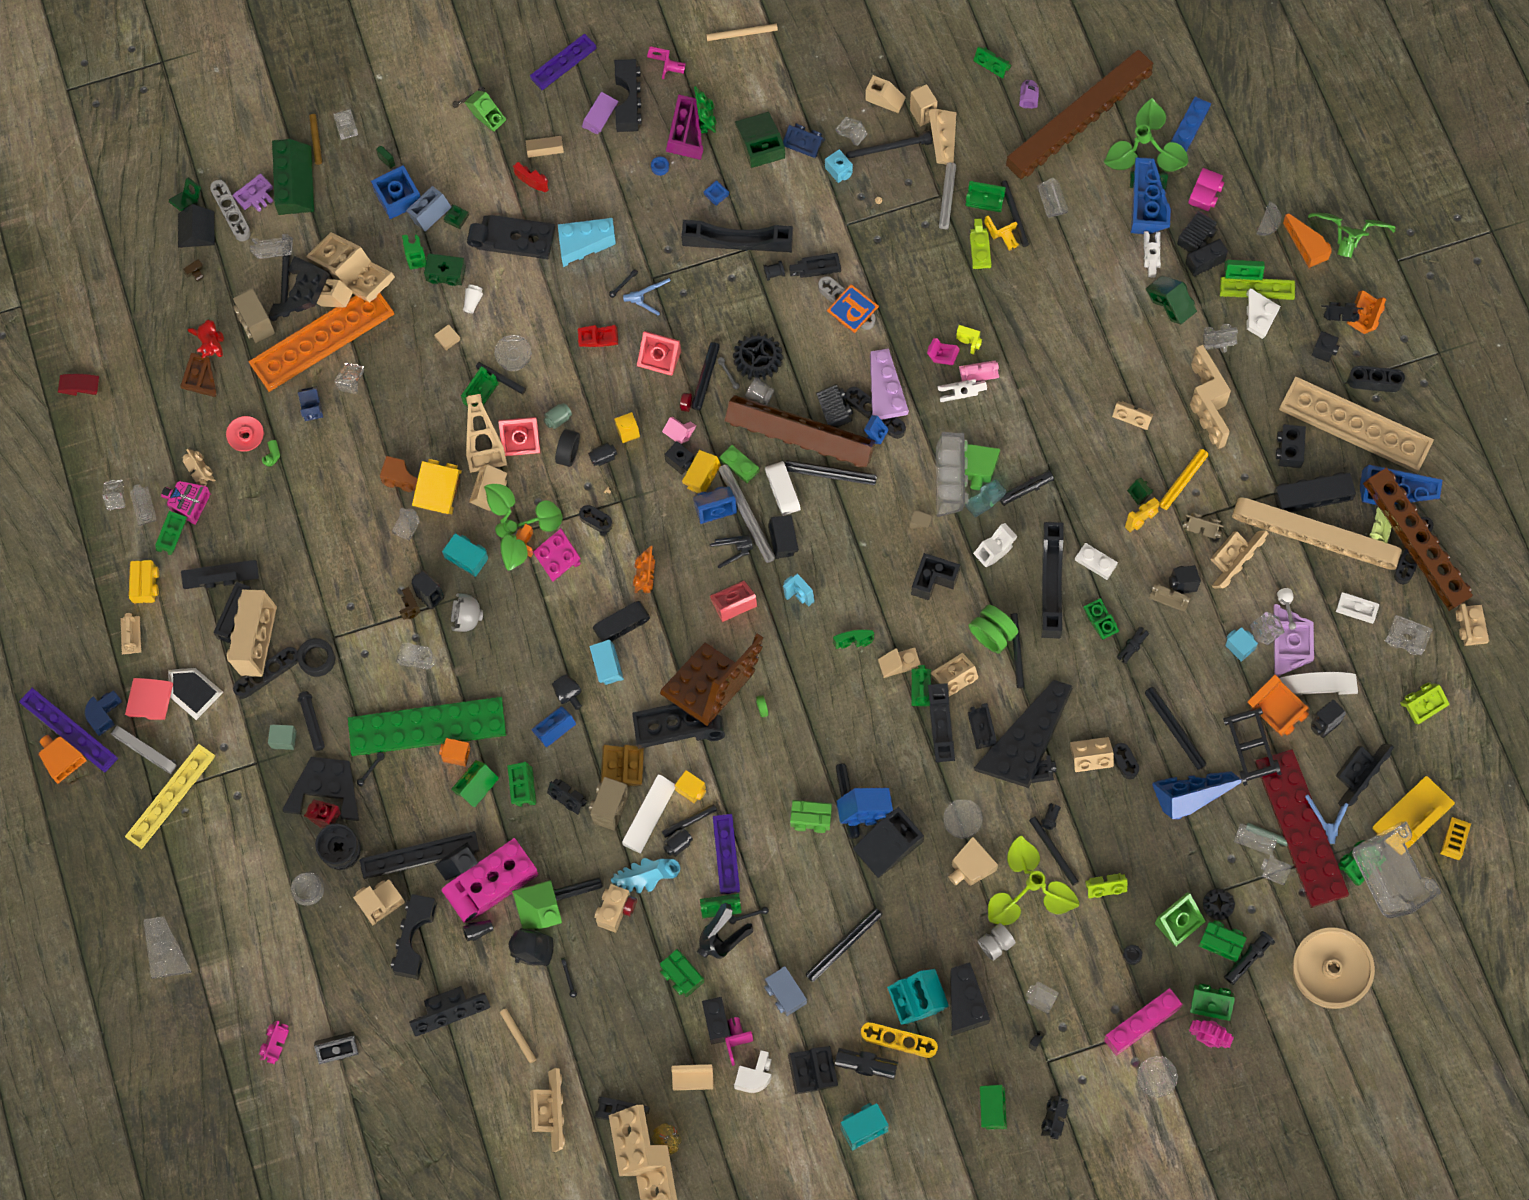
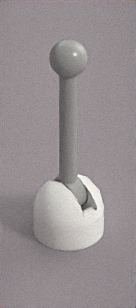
M1283 588L1277 592L1278 600L1281 604L1286 605L1289 618L1288 627L1294 630L1296 624L1293 622L1289 605L1293 600V592L1289 588Z

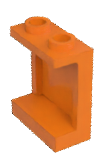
M1276 675L1247 702L1253 709L1262 708L1263 714L1260 716L1281 737L1291 734L1295 729L1294 725L1298 721H1304L1309 716V707L1284 685Z

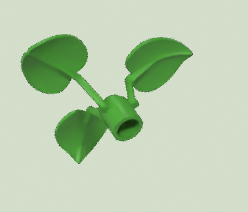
M1151 98L1142 106L1137 114V127L1135 129L1137 138L1134 139V147L1132 148L1131 144L1126 141L1115 143L1110 148L1104 163L1116 170L1131 168L1135 164V158H1138L1134 152L1137 149L1138 142L1143 144L1153 143L1157 150L1161 152L1157 157V163L1164 171H1176L1185 167L1188 164V155L1185 149L1178 143L1169 142L1163 150L1155 142L1151 129H1160L1165 124L1166 114L1155 100Z
M1311 213L1308 215V218L1317 216L1332 220L1338 225L1337 243L1340 245L1337 254L1352 258L1354 247H1357L1361 237L1369 236L1370 233L1365 231L1367 227H1388L1393 233L1396 229L1395 226L1379 220H1365L1366 224L1362 230L1352 229L1348 226H1341L1342 219L1332 214ZM1341 229L1349 234L1348 237L1344 236L1343 240Z
M488 484L484 486L491 511L499 516L505 515L500 520L501 523L496 525L495 531L502 538L500 544L501 554L507 571H510L524 563L528 556L525 543L520 539L516 540V535H512L516 532V529L525 524L539 521V526L543 531L551 532L561 525L563 516L561 510L553 502L544 500L536 506V518L518 524L512 520H506L511 513L510 507L515 504L514 494L504 485Z

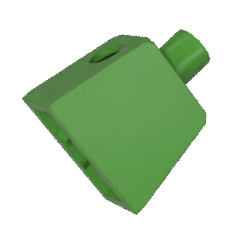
M964 444V479L971 480V489L981 490L983 482H991L999 459L1000 449Z

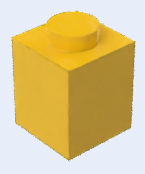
M632 412L615 418L616 429L622 443L640 437L639 428Z
M685 770L674 785L676 792L694 804L697 800H701L706 793L705 783L687 770Z

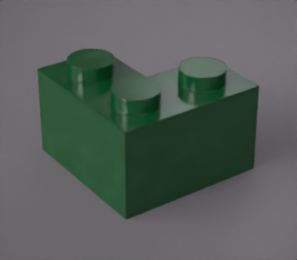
M1160 276L1145 288L1152 303L1163 306L1171 322L1181 325L1197 312L1194 306L1195 302L1189 296L1188 288L1183 281Z

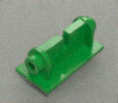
M978 47L973 61L1003 79L1006 70L1009 71L1012 66L1009 64L1010 61H1006L1000 56L998 58L995 57L996 54L986 47Z
M919 665L918 669H912V706H929L928 685H931V669H925V665Z
M739 894L700 899L702 919L714 917L720 906L724 903L731 905L732 915L742 913Z

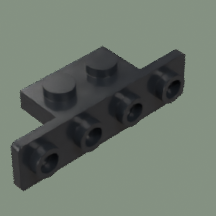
M250 560L182 570L181 577L183 589L199 587L212 589L220 584L232 586L235 585V582L259 579L257 561Z
M1382 744L1373 756L1363 746H1357L1336 774V777L1348 788L1338 802L1340 806H1344L1345 803L1348 806H1352L1356 803L1359 794L1368 787L1371 778L1380 771V766L1391 756V752L1394 749L1392 744Z
M462 986L424 1000L428 1014L411 1020L409 1023L414 1035L417 1037L487 1010L491 1006L485 993L466 999Z

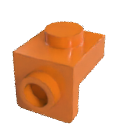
M525 524L523 528L517 531L516 540L520 539L525 543L528 556L532 557V548L527 546V543L533 535V529Z

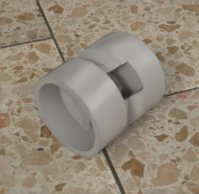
M1001 923L991 929L990 935L986 933L978 939L979 946L992 961L1002 955V950L1007 951L1016 944L1013 936Z

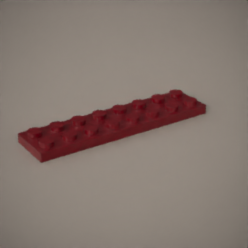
M1293 749L1272 755L1273 760H1278L1282 775L1278 776L1277 772L1260 778L1282 835L1287 842L1288 851L1310 908L1348 897L1349 892L1323 826L1305 797L1309 795L1312 799ZM1268 757L1255 761L1257 770L1271 766Z

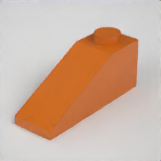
M1286 214L1283 224L1308 268L1329 260L1332 251L1329 242H1326L1323 236L1291 214Z

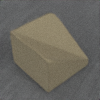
M914 510L910 521V529L919 527L929 528L932 524L933 516Z

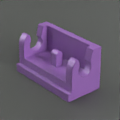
M601 92L585 117L582 127L595 134L601 132L619 101Z

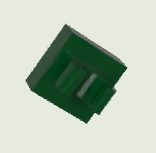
M452 204L444 217V222L461 229L469 216V212Z
M1142 478L1136 479L1127 490L1137 505L1144 503L1154 491L1147 486L1148 482Z

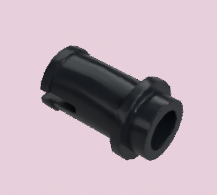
M1052 803L1048 805L1045 818L1041 820L1042 827L1047 830H1053L1057 825L1056 819L1061 807L1056 804L1055 807H1053L1054 804Z

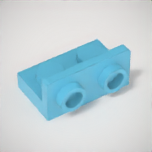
M798 573L794 577L790 576L785 580L783 589L787 600L796 594V598L802 604L805 602L809 607L814 603L813 590Z

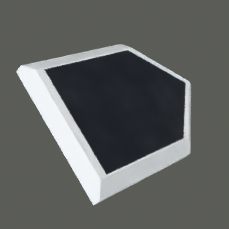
M196 668L168 670V681L173 683L170 698L195 720L223 693L222 690Z

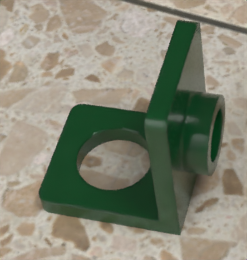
M188 177L185 180L183 192L170 198L168 202L179 211H183L191 204L198 203L201 186ZM189 185L194 187L195 194L190 191Z

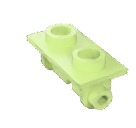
M1378 507L1376 509V523L1373 524L1372 532L1369 536L1372 539L1388 543L1392 526Z

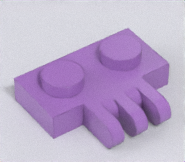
M259 174L232 196L244 210L252 205L260 212L262 209L258 204L265 208L268 206L264 201L265 199L270 204L273 202L272 198L267 194L273 187L262 174Z

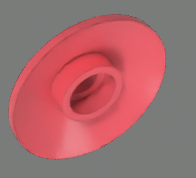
M242 416L233 420L226 431L229 445L238 451L255 449L261 443L264 436L261 423L250 416ZM248 434L249 437L244 439L243 436Z

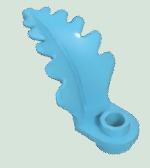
M643 858L641 866L632 863V870L624 867V872L619 870L618 875L614 874V877L611 878V882L615 883L618 887L621 886L623 889L627 887L629 892H632L634 886L637 893H641L644 886L647 891H652L660 879L675 878L680 872V865L675 859H658L653 861Z

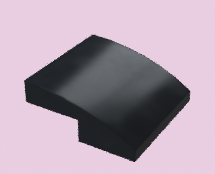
M830 1046L811 1048L809 1051L788 1054L795 1095L838 1086Z

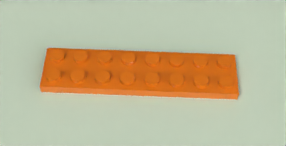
M381 293L370 303L355 295L350 298L346 307L334 308L248 362L268 392L393 316L394 312Z

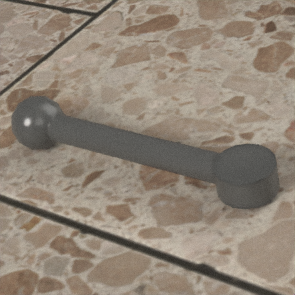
M723 357L718 358V364L722 365L733 384V389H739L740 385L735 382L725 365V359Z

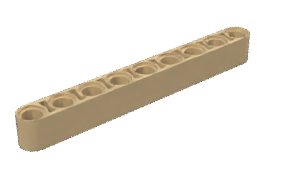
M1241 497L1237 499L1232 515L1237 521L1390 570L1397 568L1402 552L1397 546Z

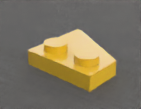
M1154 497L1138 508V512H1130L1125 528L1130 533L1134 529L1139 530L1148 517L1151 519L1159 512L1160 502Z

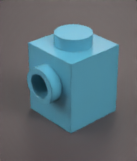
M840 149L825 159V169L838 183L842 180H847L852 175L853 164Z
M1241 627L1238 631L1233 630L1228 634L1225 646L1242 662L1256 649L1258 643L1248 630L1245 631Z

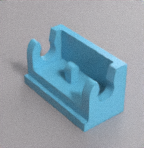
M610 640L589 646L600 683L604 682L607 685L624 680L615 645Z

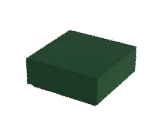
M380 145L376 149L378 158L390 169L395 166L393 155Z

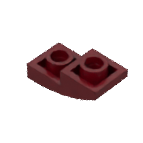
M89 374L60 375L58 393L76 396L77 392L96 395L99 376Z

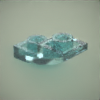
M997 480L980 487V494L965 501V507L975 518L990 509L1006 494V490Z

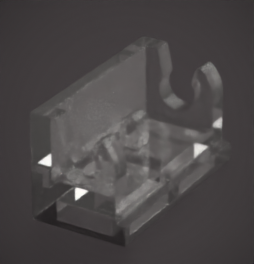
M282 234L283 238L261 241L257 238H252L251 240L255 246H250V251L258 259L292 255L293 238L288 234Z

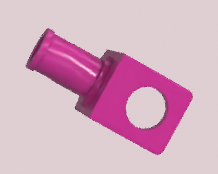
M649 47L648 58L664 61L661 79L665 78V74L668 71L684 74L686 63L670 60V50ZM653 52H658L662 55H655Z
M734 1017L736 1026H734L732 1018L727 1021L731 1037L725 1038L732 1066L735 1063L731 1047L753 1041L751 1031L743 1033L740 1018Z

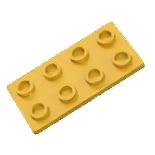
M1425 776L1372 829L1398 855H1402L1455 802L1428 776Z

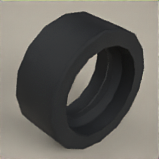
M568 429L563 430L556 449L555 462L557 464L568 467L572 466L579 447V432Z
M313 638L307 640L298 650V663L301 669L310 676L320 677L326 675L335 665L336 657L331 645L323 639ZM316 647L323 648L328 655L327 661L317 668L308 666L305 661L307 652Z

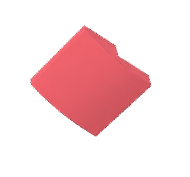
M133 678L125 715L128 717H146L149 720H165L173 683L163 680Z

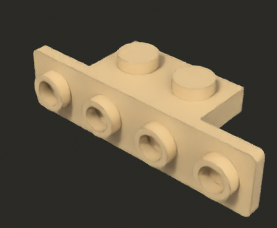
M1266 530L1258 531L1247 542L1237 531L1233 532L1211 558L1212 562L1223 572L1213 583L1212 587L1214 589L1227 587L1233 575L1241 571L1243 563L1252 558L1254 550L1266 541L1265 537L1269 533Z
M554 1068L548 1072L549 1090L530 1091L532 1132H551L552 1152H558L563 1149L565 1136L562 1132L564 1116L561 1110L563 1095L560 1088L562 1075L560 1074V1068Z

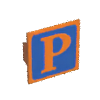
M851 284L829 307L827 312L855 333L879 306Z

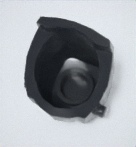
M523 928L516 930L511 936L508 945L511 952L510 956L515 958V963L521 962L530 966H548L550 964L554 948L551 936L534 930H524Z

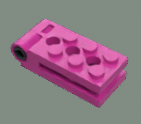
M514 838L443 887L442 892L463 923H467L485 913L511 895L513 890L521 888L539 874L534 864ZM509 865L515 866L512 870H506ZM494 876H497V877H498V879H497L496 881H494V882H491V881H490V879H491L492 877H494ZM476 888H482L479 893H473Z

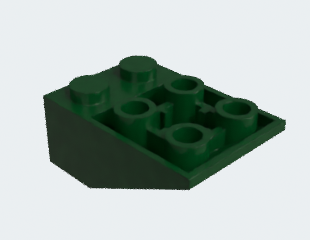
M769 112L735 121L751 168L785 159L784 143Z

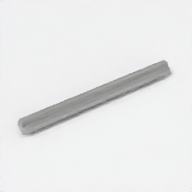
M725 464L719 467V472L726 486H729L732 490L736 505L766 563L774 561L775 555L729 466Z

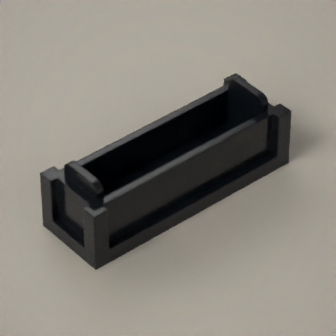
M239 582L235 583L213 632L218 640L231 644L230 637L234 631V617L238 612V599L241 597L242 590H250V586Z

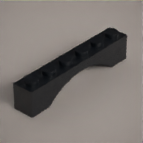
M683 220L682 246L792 253L793 226L773 225L761 229L737 230L714 226L703 221Z
M1044 522L1041 638L1060 639L1062 634L1064 527L1062 522Z

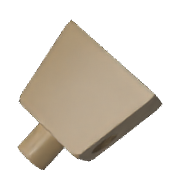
M973 837L953 859L952 866L955 871L948 877L954 885H957L964 879L971 886L997 871L998 864Z

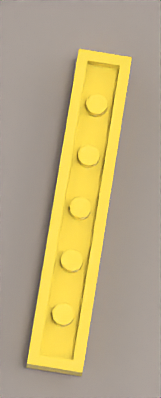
M198 744L126 834V839L142 849L212 762L215 755Z

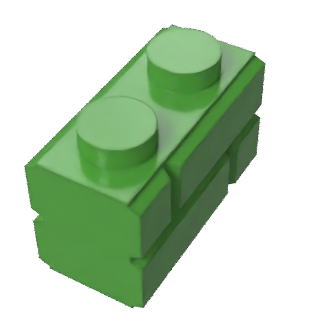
M793 800L791 827H794V830L806 831V828L814 829V832L825 833L826 830L830 831L832 803Z

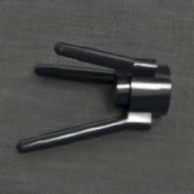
M750 535L715 539V543H710L711 547L735 544L737 551L741 550L739 554L719 564L718 568H722L742 556L749 555L748 550L753 549Z

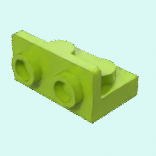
M1431 682L1422 685L1416 693L1412 692L1404 697L1405 700L1400 702L1401 706L1407 708L1415 724L1422 723L1450 705L1441 686Z

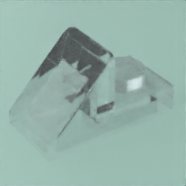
M345 363L335 379V385L339 391L357 394L358 381L364 373V366Z

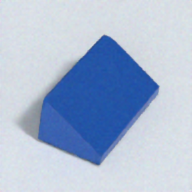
M561 706L531 730L543 745L548 747L575 726L576 722L571 714Z

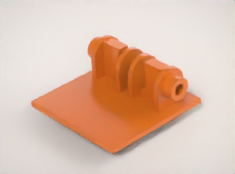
M650 546L635 560L637 571L633 579L634 593L641 589L644 593H650L653 589V580H651L654 579V576L651 574H654L655 559L652 555L653 546Z

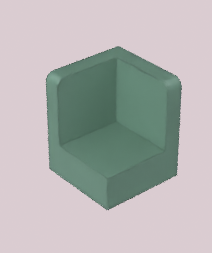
M270 725L268 744L271 749L294 750L297 731L294 726Z

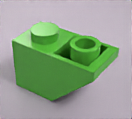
M476 91L464 102L473 115L493 132L506 121V118L486 92Z

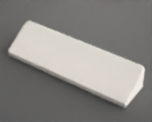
M660 774L657 775L622 841L623 846L641 854L675 790L673 782Z

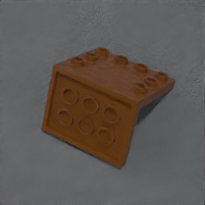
M757 633L752 645L736 662L704 642L661 689L660 694L708 726L754 674L756 670L754 666L759 660L757 656L763 648L761 645L763 637Z

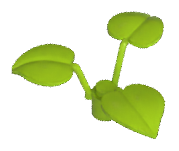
M1019 836L1009 848L1007 862L1014 872L1024 870L1025 874H1029L1026 880L1027 886L1014 900L1006 893L995 894L988 904V920L996 925L999 923L1002 925L1014 923L1021 914L1020 907L1015 903L1029 889L1036 891L1042 888L1043 893L1046 894L1043 899L1044 906L1053 914H1064L1077 908L1080 903L1074 892L1062 882H1051L1046 890L1044 874L1040 871H1034L1040 862L1039 852L1023 836Z

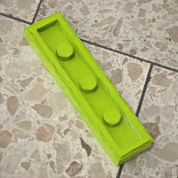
M1220 278V296L1248 298L1246 293L1251 288L1267 299L1294 300L1295 280Z

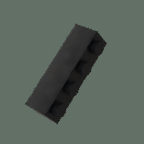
M1344 472L1336 473L1330 477L1319 476L1309 481L1302 479L1293 484L1282 483L1274 491L1277 508L1288 512L1353 501L1356 495L1351 474H1344Z

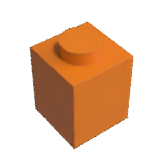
M446 738L445 744H441L439 755H441L443 762L466 767L471 747L467 742Z

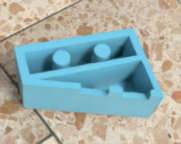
M612 218L558 224L563 267L572 261L583 259L588 254L597 253L616 244Z

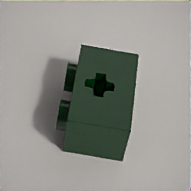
M428 253L424 270L426 281L432 284L445 283L449 286H462L466 269L465 260L462 257Z

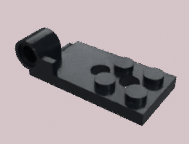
M495 215L483 216L482 224L472 223L470 225L467 244L477 248V250L549 260L555 224ZM517 233L521 235V237L517 240L511 239V236L513 234ZM537 236L539 239L536 242H530L529 238Z
M676 704L632 713L638 749L696 737L697 741L703 739L718 741L725 737L721 715H717L707 726ZM671 720L678 721L676 725H668ZM653 724L659 725L655 730L649 729Z

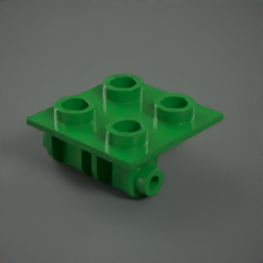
M695 86L701 133H707L709 129L716 133L715 125L717 122L713 115V101Z

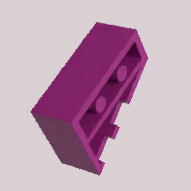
M678 94L665 152L701 160L703 145L701 142L696 98Z

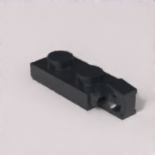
M838 253L805 257L797 261L798 264L789 265L790 277L800 276L801 278L841 272Z

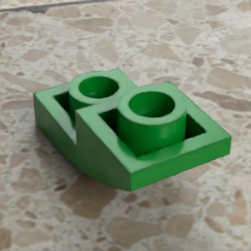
M1101 598L1082 607L1102 640L1120 632Z
M873 630L844 632L833 637V644L836 649L847 648L852 642L855 643L857 648L860 646L866 647L873 642L874 632Z

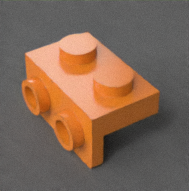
M1363 290L1358 292L1355 304L1356 307L1363 308V310L1358 309L1360 315L1358 321H1347V324L1363 334L1374 331L1378 327L1379 317L1385 309L1386 298L1376 299Z

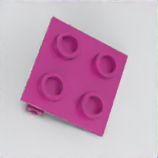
M561 528L533 551L552 582L570 567H578L581 564V557Z

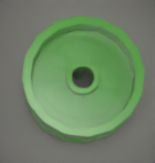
M990 604L982 609L980 617H975L969 624V629L974 637L986 648L997 654L1006 648L1007 641H1012L1018 634V629L1013 621L1000 609Z

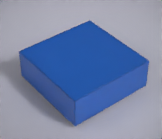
M717 180L703 191L704 195L716 206L729 195V191Z

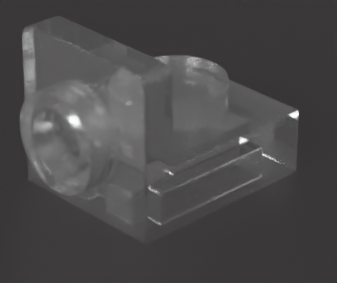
M400 508V516L392 533L410 541L420 520L414 510Z
M1271 854L1269 859L1265 858L1262 863L1261 869L1264 870L1262 877L1285 885L1292 866L1274 859L1275 855Z

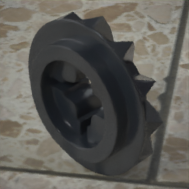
M1216 888L1210 890L1204 896L1203 909L1209 917L1215 920H1223L1228 918L1234 911L1235 902L1233 895L1227 892V890ZM1218 896L1221 902L1227 903L1221 906L1220 911L1218 906L1213 904L1217 901Z

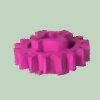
M1193 1020L1189 1029L1191 1034L1196 1036L1197 1041L1211 1048H1219L1221 1046L1223 1048H1230L1234 1039L1231 1036L1232 1034L1226 1033L1225 1027L1211 1020H1204L1202 1022Z

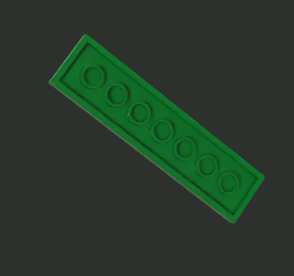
M502 697L348 717L352 756L445 744L446 738L464 742L506 736Z

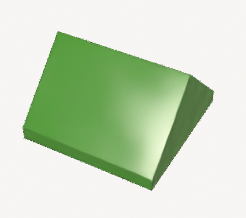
M1187 892L1157 917L1155 925L1174 946H1177L1206 921L1192 896Z

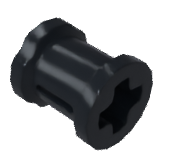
M781 260L776 264L763 265L767 281L777 276L785 277Z

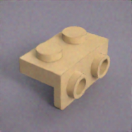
M1109 737L1070 742L1075 772L1114 766L1113 749Z

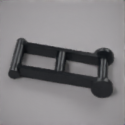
M1261 707L1223 718L1225 726L1229 725L1243 768L1239 773L1244 786L1248 785L1247 781L1275 772H1277L1278 776L1282 775L1278 760H1273L1260 715L1263 714ZM1256 716L1262 737L1239 744L1233 723ZM1265 745L1271 766L1248 772L1242 751Z

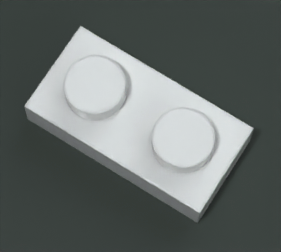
M1087 543L1084 544L1075 557V561L1108 580L1118 562Z
M1342 592L1336 612L1373 624L1379 604Z

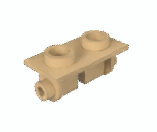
M1124 401L1116 403L1112 417L1148 430L1154 415L1150 413L1151 411L1139 407L1136 410L1134 405Z
M187 449L188 454L182 457L183 463L189 472L196 469L191 474L196 484L206 486L208 480L215 482L216 480L212 475L213 472L204 463L202 454L199 451Z
M126 613L121 618L122 655L141 653L140 616L133 617L131 613Z

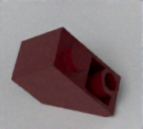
M313 799L304 817L320 828H325L330 824H335L341 813L337 805Z

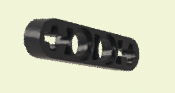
M858 387L847 389L846 402L870 420L872 410L866 411L863 409V406L867 403L871 404L872 398ZM851 394H857V398L851 399ZM898 417L888 418L886 422H883L889 429L887 434L891 437L899 439L905 435V423ZM894 427H901L900 431L894 432Z
M1421 517V519L1427 522L1428 529L1432 532L1433 521L1429 517ZM1416 534V538H1419L1423 542L1422 537ZM1405 548L1394 574L1396 582L1402 585L1410 582L1417 567L1416 562L1409 563L1406 560L1405 556L1410 554L1407 548ZM1406 567L1408 568L1406 577L1402 578L1400 573Z
M287 647L267 660L263 672L264 678L260 683L253 681L254 676L247 675L236 681L233 685L235 695L240 699H245L298 663V651L293 647ZM291 653L294 659L288 658L287 654ZM282 658L286 665L283 666L279 659ZM273 663L280 665L279 670L276 672L269 670L270 665ZM250 680L254 687L251 688L247 681ZM240 686L245 687L246 691L244 693L240 691Z

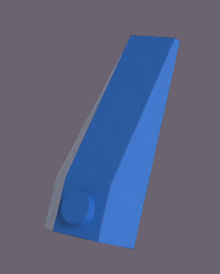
M1135 158L1131 233L1144 234V231H1148L1149 234L1170 227L1171 208L1167 202L1165 190L1161 185L1160 175L1154 159Z
M1368 465L1362 470L1360 481L1362 502L1377 505L1363 483L1385 468ZM1388 469L1395 475V481L1406 491V497L1410 502L1440 498L1443 480ZM1384 487V492L1390 494V489Z

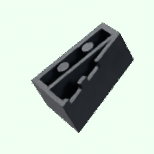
M971 963L951 968V1036L989 1024L990 1017Z

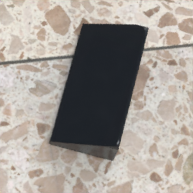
M354 1032L314 1042L319 1065L359 1055Z

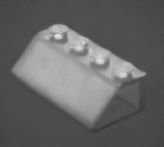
M942 432L936 444V517L962 511L964 505L968 504V493H965V487L968 485V475H965V469L968 466V458H965L967 440H964V433Z

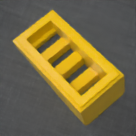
M1452 817L1440 854L1460 860L1464 852L1471 823ZM1454 824L1465 827V829L1461 830L1455 828ZM1452 831L1463 834V836L1460 837L1452 834ZM1450 838L1459 840V841H1461V842H1460V843H1457V842L1451 841ZM1450 844V845L1456 846V847H1458L1459 849L1456 850V849L1450 848V847H1448V845Z

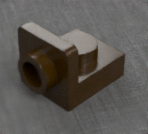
M407 587L402 589L404 596L401 597L406 608L399 611L403 620L413 619L421 612L410 588Z

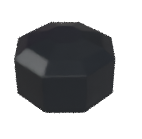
M1129 945L1124 948L1122 958L1126 964L1136 965L1141 962L1143 952L1139 946Z

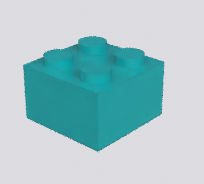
M869 1103L861 1108V1112L855 1115L852 1112L844 1116L840 1128L853 1151L887 1133L889 1124L878 1104L872 1105V1103Z

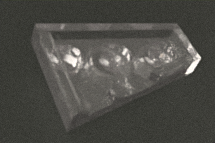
M165 918L144 919L151 979L192 973Z

